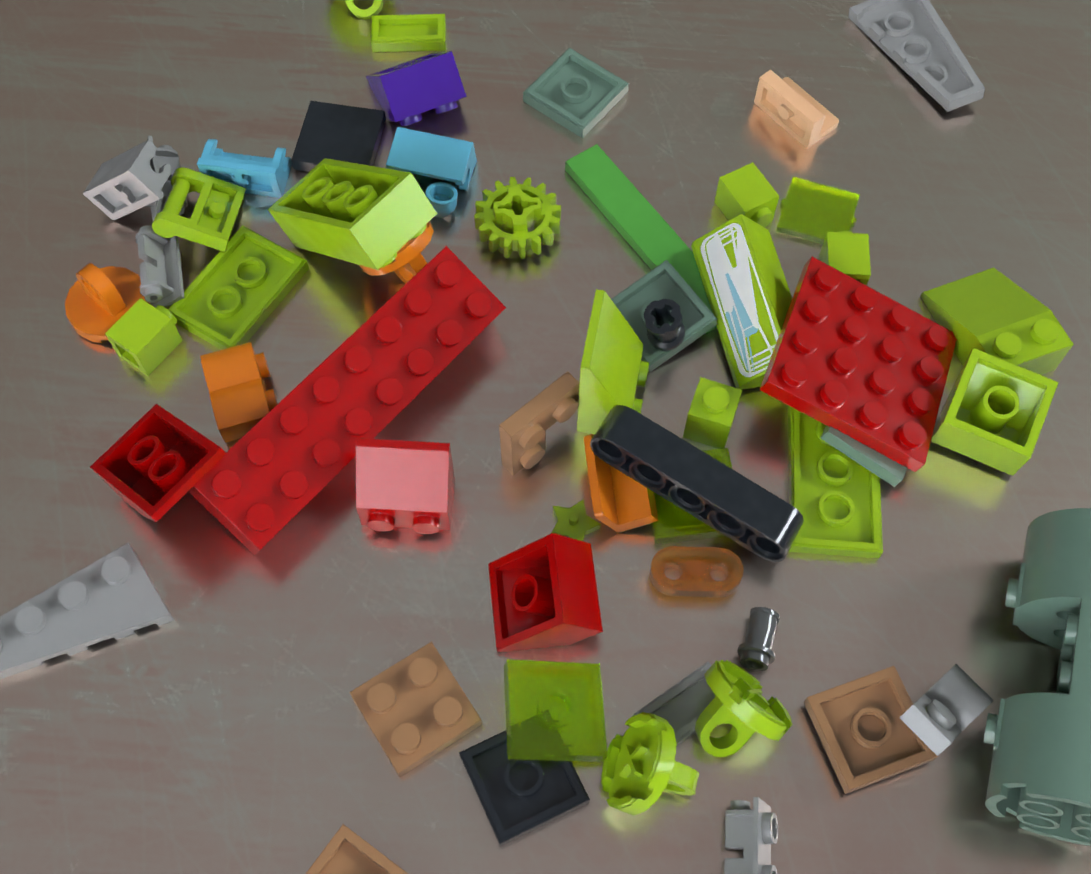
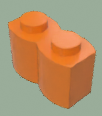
M251 342L200 356L217 427L225 443L241 439L278 404L274 389L266 390L263 379L271 377L264 352L256 354Z

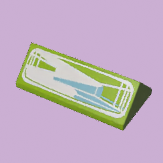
M739 214L693 241L691 248L712 312L717 318L716 326L735 386L743 390L761 386L788 312L792 295L769 230L743 214Z

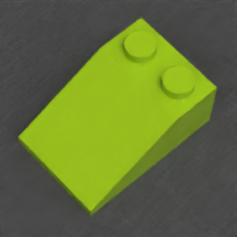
M994 267L924 291L920 296L936 323L952 331L957 341L954 352L963 366L971 350L975 348L1043 375L1054 371L1074 345L1048 307Z
M596 289L580 367L577 431L591 434L597 432L614 406H627L641 414L643 399L635 398L637 386H646L649 362L641 361L644 344L604 290Z

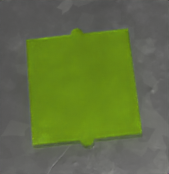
M793 177L787 197L783 198L780 203V208L783 210L776 231L823 244L827 232L850 231V228L855 226L857 219L854 217L860 194Z

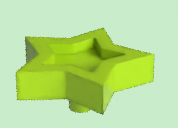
M584 499L570 508L553 506V513L557 523L551 533L583 541L585 535L601 527L600 523L586 514Z

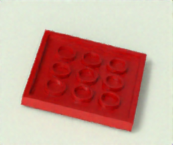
M812 256L803 267L760 391L829 427L837 429L916 472L926 462L957 339L953 332Z

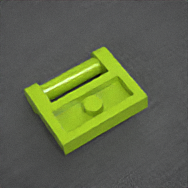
M177 168L171 178L172 189L163 211L156 214L152 223L153 231L163 238L178 236L225 252L244 199L246 188L189 168ZM194 191L200 193L191 218L180 216L179 214L187 194Z

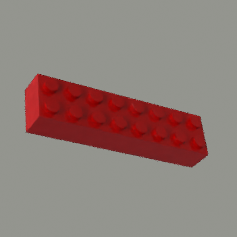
M447 246L444 247L235 443L189 492L253 555H256L356 456L357 438L374 439L506 307Z

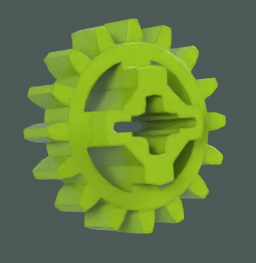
M510 177L509 185L504 186L498 180L495 181L494 192L488 189L482 191L483 201H476L475 229L479 231V240L481 242L489 241V250L491 252L501 247L504 249L505 258H509L512 251H518L520 258L525 259L526 250L532 249L534 253L539 255L541 254V243L549 246L553 245L554 234L560 233L561 205H556L555 193L546 194V184L541 183L535 188L531 186V178L529 177L524 180L523 184H517L516 178Z

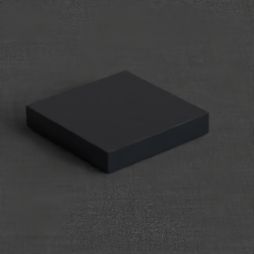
M310 101L291 159L293 169L311 171L324 158L373 166L386 122L385 111Z
M547 711L459 752L462 763L500 847L590 802V798Z

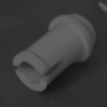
M754 607L750 610V620L745 641L739 645L737 650L742 666L755 671H765L768 669V665L774 662L775 653L772 651L776 627L780 619V615L776 611L766 607Z

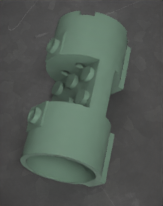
M1074 508L1046 513L1037 517L1029 524L1019 580L1009 578L1005 606L1015 608L1013 625H1017L1033 639L1061 650L1056 678L1058 681L1056 693H1023L1006 699L1001 698L998 715L988 713L984 743L993 744L994 746L985 805L997 817H1005L1006 811L1015 815L1020 821L1019 828L1061 841L1091 846V508Z

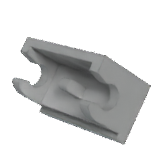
M147 140L104 162L83 192V195L115 221L161 199L164 194L161 192V189L170 176L171 166L169 163L159 168V173L152 170L150 160L155 156L157 147L150 140Z

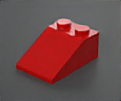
M155 404L100 456L90 468L142 516L157 522L226 452L173 414Z

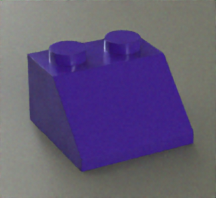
M452 51L434 52L366 76L382 110L385 111L387 120L392 122L399 121L401 126L421 121L423 119L421 113L434 108L436 114L458 107L456 100L467 97Z

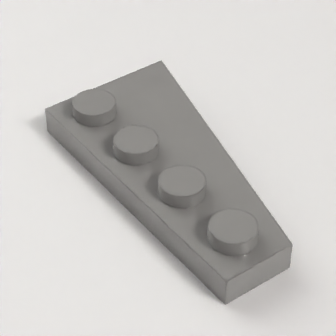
M868 0L849 8L848 18L947 112L983 98L985 87L929 0Z
M129 543L0 616V679L44 665L45 660L65 653L70 656L88 650L89 645L113 637L118 640L136 634L135 630L155 623L160 626L175 621Z

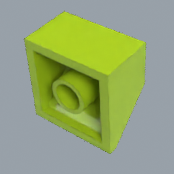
M973 348L942 408L931 442L1013 476L1032 456L1059 382Z

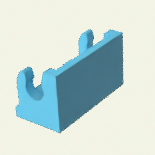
M397 127L386 162V168L455 182L456 185H459L460 190L467 191L477 158L473 142Z
M216 139L207 140L202 156L197 162L200 173L246 188L245 194L276 198L283 196L292 167L291 157H285L286 148L278 147L274 157L267 158L223 152V149L216 148L218 143Z

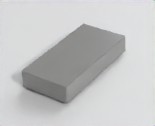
M708 661L632 716L646 712L666 719L674 729L678 746L696 733L695 725L698 717L716 696L707 684L704 676L712 665Z

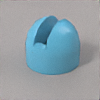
M443 182L433 183L427 187L425 195L437 212L434 217L444 218L449 216L457 205L458 193L455 187Z

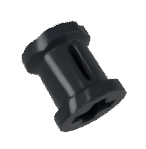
M666 298L651 302L644 312L648 340L658 350L671 351L677 348L685 337V327L682 323L683 318L680 306L673 300Z

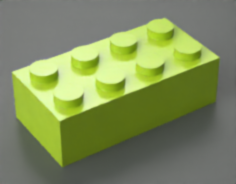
M324 158L268 209L295 247L376 270L393 262L397 257V252L409 240L421 235L426 229V224L437 214L411 172Z

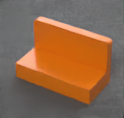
M594 434L584 436L595 518L617 533L659 521L654 492L598 458L590 447V441Z

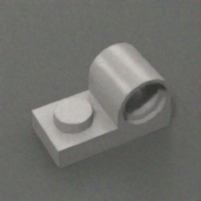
M955 664L900 719L938 756L994 700L958 664Z

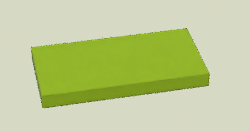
M788 405L789 504L798 509L804 519L789 552L880 558L883 554L880 477L822 440L820 437L826 427L825 424Z

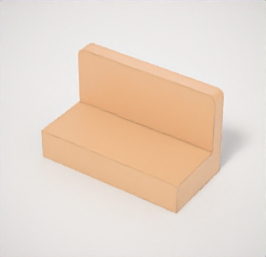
M771 69L759 77L754 104L805 148H809L837 128L839 119L789 77L781 79Z

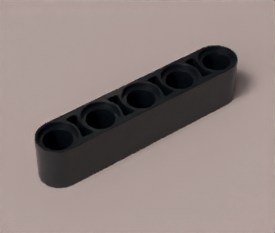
M623 405L614 406L590 441L592 451L602 461L766 560L773 562L784 560L804 522L803 515L791 504L630 407Z

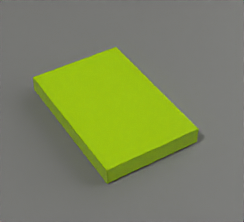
M242 225L228 241L225 252L219 251L184 290V298L173 303L168 310L177 319L176 324L221 350L245 344L309 270L307 260Z

